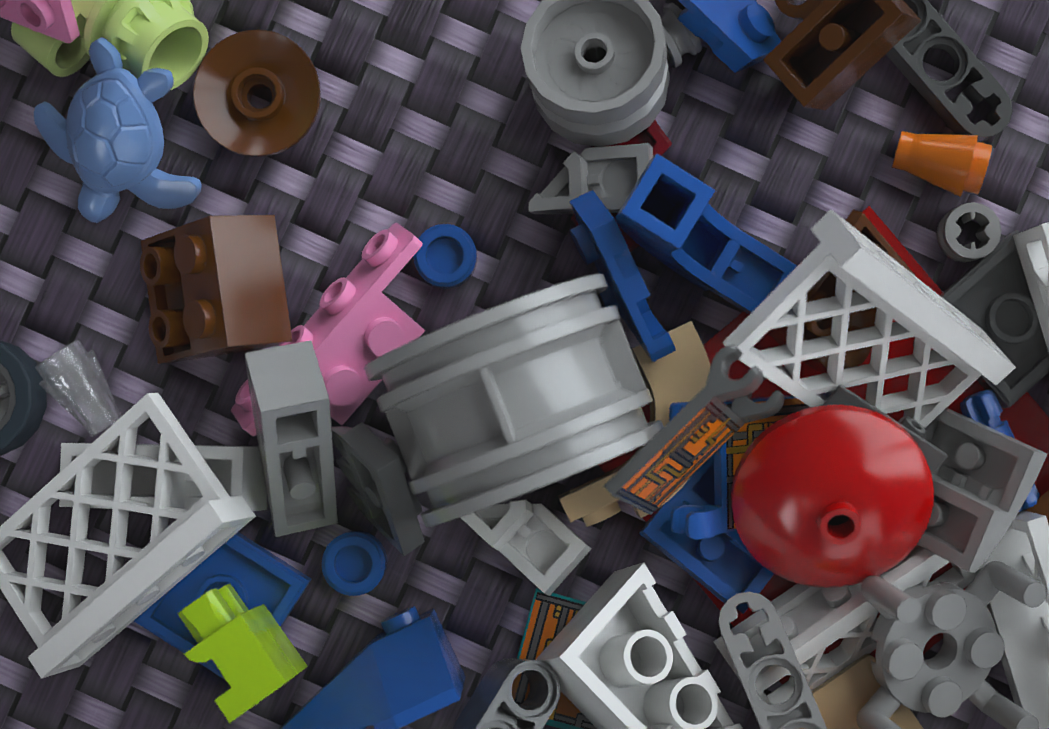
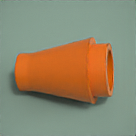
M901 131L892 168L906 171L961 197L963 191L978 195L989 164L992 145L977 142L978 135L914 134Z

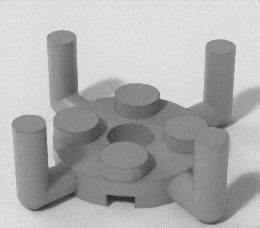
M1000 561L989 562L965 590L952 583L939 582L941 585L923 587L918 584L902 591L879 576H869L864 579L861 584V593L881 613L874 625L871 640L877 643L876 663L871 660L872 672L881 687L858 712L857 724L860 729H902L889 719L901 704L918 712L931 713L936 717L945 718L953 715L959 709L961 703L967 699L980 711L1006 729H1039V721L1035 716L998 693L985 680L991 668L999 663L1004 653V640L996 632L993 617L986 606L1001 591L1028 607H1038L1046 599L1047 590L1044 584ZM942 633L943 644L940 651L933 658L924 660L923 650L927 641L932 636Z

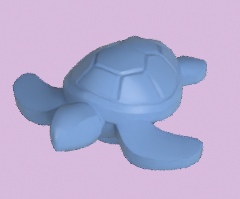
M100 37L92 42L89 48L90 60L97 75L86 81L75 93L68 109L67 119L50 103L45 101L38 104L34 109V121L44 140L58 157L74 165L76 172L83 181L78 196V210L88 221L98 223L115 211L121 200L119 191L128 189L141 200L157 208L173 209L191 204L201 192L202 184L200 180L195 177L168 174L157 169L163 156L164 136L158 113L152 102L170 92L174 84L172 72L161 68H151L143 72L137 79L128 70L123 69L120 52L107 39Z

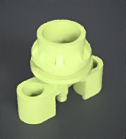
M71 0L80 36L70 44L35 32L12 22L11 35L14 41L55 76H69L81 69L90 59L89 48L91 43L103 37L120 52L123 69L128 70L137 79L143 72L151 68H161L172 72L174 77L172 89L187 81L198 69L204 59L209 42L208 31L205 25L194 17L193 5L190 0Z

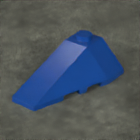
M411 606L381 621L380 624L384 632L375 636L279 729H367L366 727L371 725L375 729H399L459 701L466 676L435 609L433 608L419 615L416 607Z

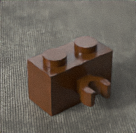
M775 0L778 9L783 14L803 21L763 60L803 107L827 110L922 20L904 0H806L800 5H796L793 0Z

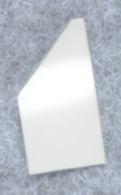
M527 500L493 505L460 517L492 548L501 552L532 583L549 596L592 549L544 505L531 504Z

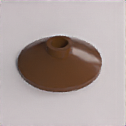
M247 30L223 39L207 53L196 73L193 98L195 110L202 126L217 143L240 155L264 157L275 155L291 148L309 132L320 108L321 85L313 62L297 43L276 32ZM261 88L269 89L272 92L270 104L265 108H254L251 104L253 93Z

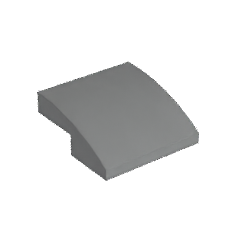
M946 408L925 428L927 434L923 437V439L945 452L948 457L932 474L934 485L932 514L928 526L917 544L967 572L976 573L1014 521L1036 481L1048 454Z

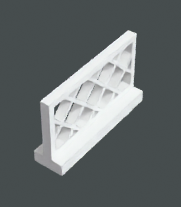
M831 209L811 229L821 243L723 342L725 346L735 345L743 352L738 360L751 368L757 366L763 372L764 377L810 407L822 406L840 384L848 388L867 383L865 401L885 414L904 410V416L898 421L899 423L908 416L916 420L924 429L981 375L995 385H998L1016 368L983 329ZM827 271H830L837 277L835 297L806 302L807 292ZM877 307L875 326L848 332L851 312ZM833 316L831 336L803 341L804 322ZM788 326L786 345L760 351L753 347L770 329ZM915 337L913 354L887 360L890 342ZM872 346L870 364L844 369L846 351ZM829 355L827 373L799 378L801 361ZM952 364L956 366L939 383L925 386L927 370ZM910 374L906 391L883 395L885 379Z
M147 393L0 526V589L38 647L28 656V659L41 679L80 667L256 517L242 495L229 496L159 393ZM149 417L161 433L158 459L135 455L137 429ZM119 445L118 452H111ZM175 455L177 456L180 462L175 461ZM101 460L117 462L114 498L91 494L94 467ZM134 465L157 468L154 504L130 501ZM174 471L188 473L203 494V497L188 510L170 507ZM73 485H75L74 491H69V489ZM58 499L73 501L70 536L49 532L51 505ZM90 504L113 508L109 543L87 539ZM129 511L153 515L150 543L143 549L126 546ZM169 518L177 519L170 526H168ZM32 523L31 529H27V527ZM15 538L30 540L27 573L16 572L2 551ZM47 543L69 547L65 581L44 577ZM86 550L108 554L106 579L99 587L82 584ZM125 557L132 558L124 565ZM43 588L64 592L62 619L53 627L41 611ZM81 596H87V598L81 602Z

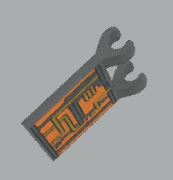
M735 345L722 348L713 359L706 386L636 453L604 487L613 497L652 515L745 423L765 419L779 412L784 405V395L779 390H776L766 402H753L752 393L765 380L763 372L757 366H753L742 379H729L728 370L730 365L740 359L743 352ZM733 399L731 409L723 401Z

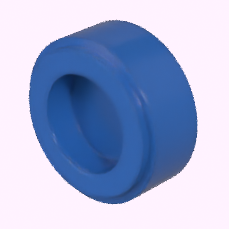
M439 224L430 227L421 234L418 239L423 244L413 258L418 273L427 283L438 288L449 289L462 285L472 276L477 264V251L472 238L467 232L455 225Z
M348 531L337 536L328 544L322 557V572L327 583L337 592L348 596L362 595L374 589L384 577L387 568V555L383 545L376 537L364 531Z

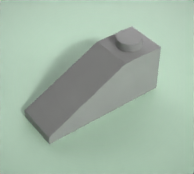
M312 341L245 353L250 399L275 537L337 524L330 402Z

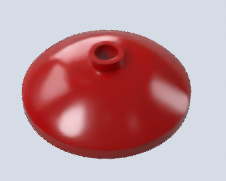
M823 405L803 409L769 426L751 443L742 456L733 478L731 490L732 512L736 529L750 554L766 569L786 580L797 584L822 588L843 587L862 583L865 578L879 576L896 566L914 549L922 538L931 518L934 503V485L931 471L923 452L912 436L892 419L878 412L851 405ZM836 515H846L849 517L842 524H828V521Z

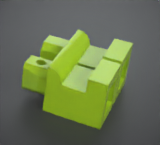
M231 583L218 590L217 588L209 590L177 613L198 643L184 653V655L196 663H205L212 659L231 687V689L214 700L229 723L308 667L265 604L249 610Z

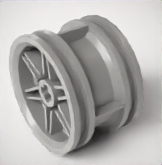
M594 274L561 283L483 311L402 345L371 361L364 367L369 381L383 379L388 392L377 398L376 401L380 411L385 412L412 480L408 482L413 495L426 491L433 508L421 514L425 527L438 525L474 513L593 467L648 443L663 428L661 420L647 423L641 406L652 402L653 399L649 389L645 386L620 323V315L616 306L602 308L597 297L598 294L608 288L603 274Z

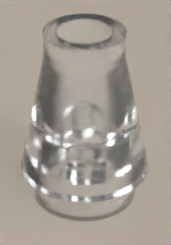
M79 339L34 367L43 379L38 385L81 423L91 437L105 430L123 416L114 400L94 349L87 352Z

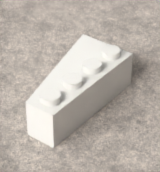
M644 562L614 571L536 659L548 664L553 669L560 683V691L597 729H743L740 723H733L717 696L721 692L708 669L702 670L684 641L683 637L687 634L673 611L667 612L652 587L656 582Z

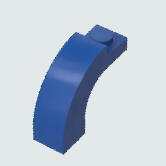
M659 154L654 155L616 215L617 223L637 244L670 269L702 290L712 291L750 315L797 265L746 234L714 210L708 203L715 192L713 188Z

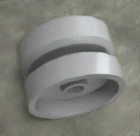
M542 0L526 22L521 53L537 110L552 131L574 144L605 147L627 142L650 127L665 105L670 81L664 30L660 15L648 0Z

